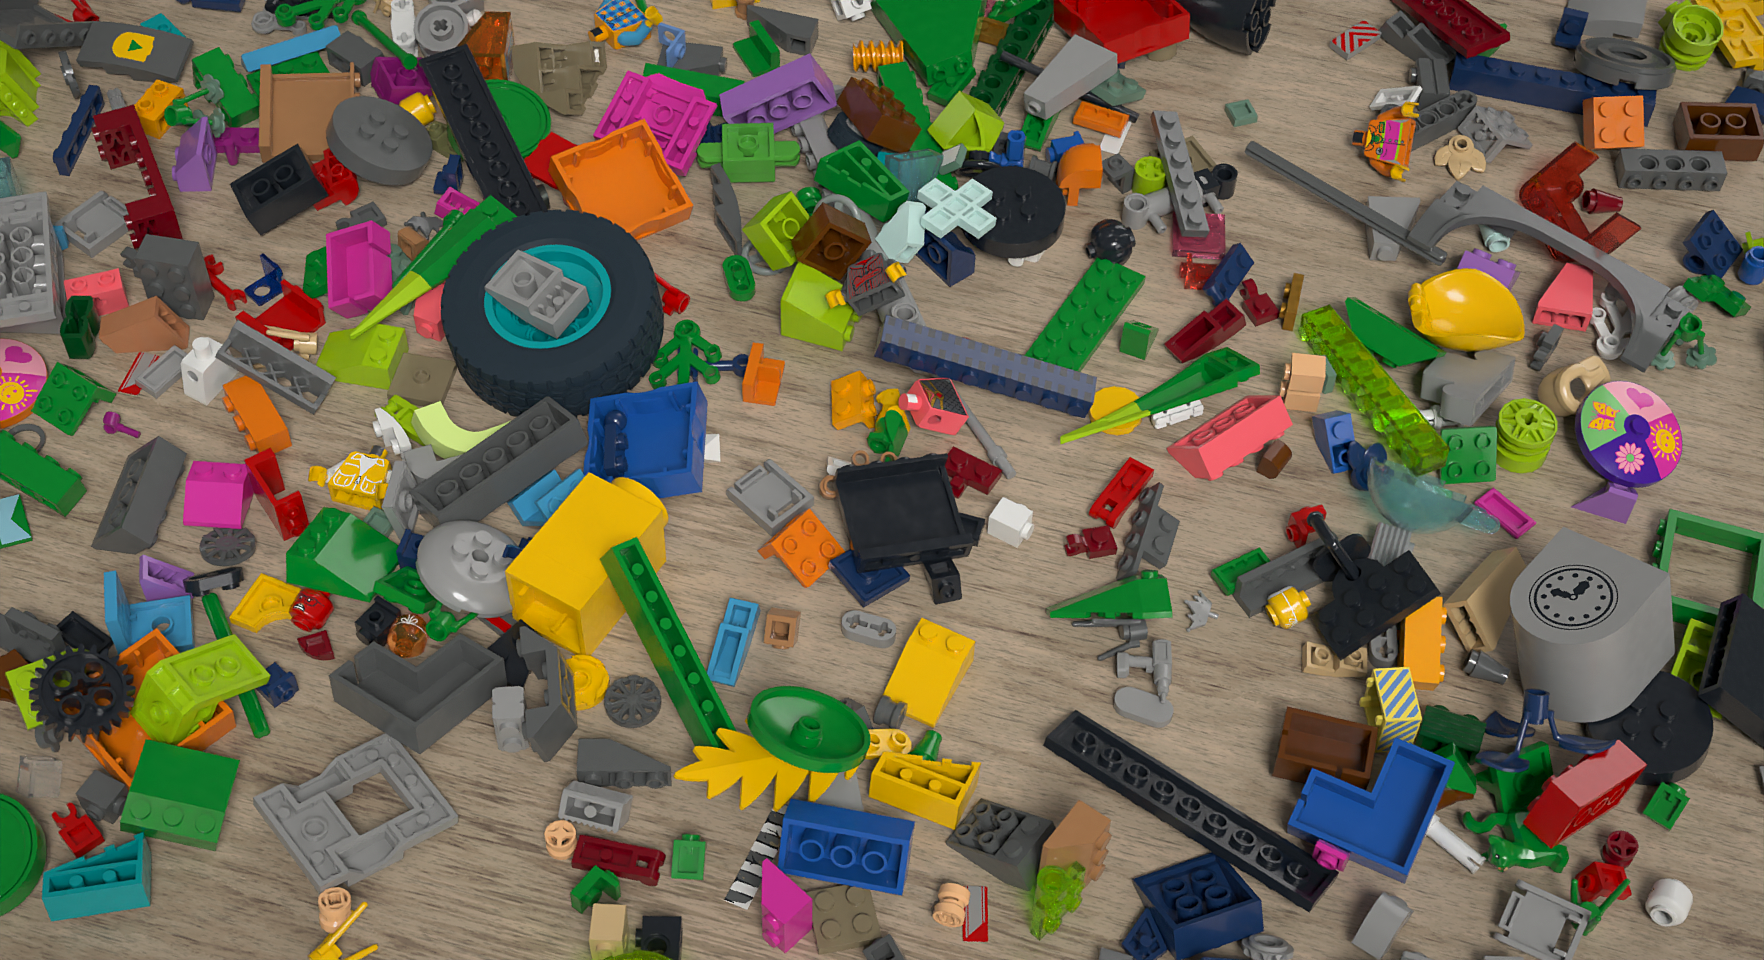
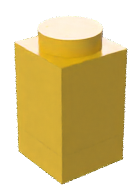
M588 472L505 570L510 604L513 608V619L517 621L522 619L543 638L575 655L591 656L626 612L600 558L611 547L637 537L655 573L666 562L664 527L668 523V513L659 498L647 487L632 479L618 477L609 483Z

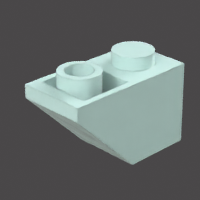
M906 201L900 205L897 213L882 227L881 232L875 238L889 259L892 258L899 263H909L924 245L925 228L920 225L921 217L926 212V206L923 203Z

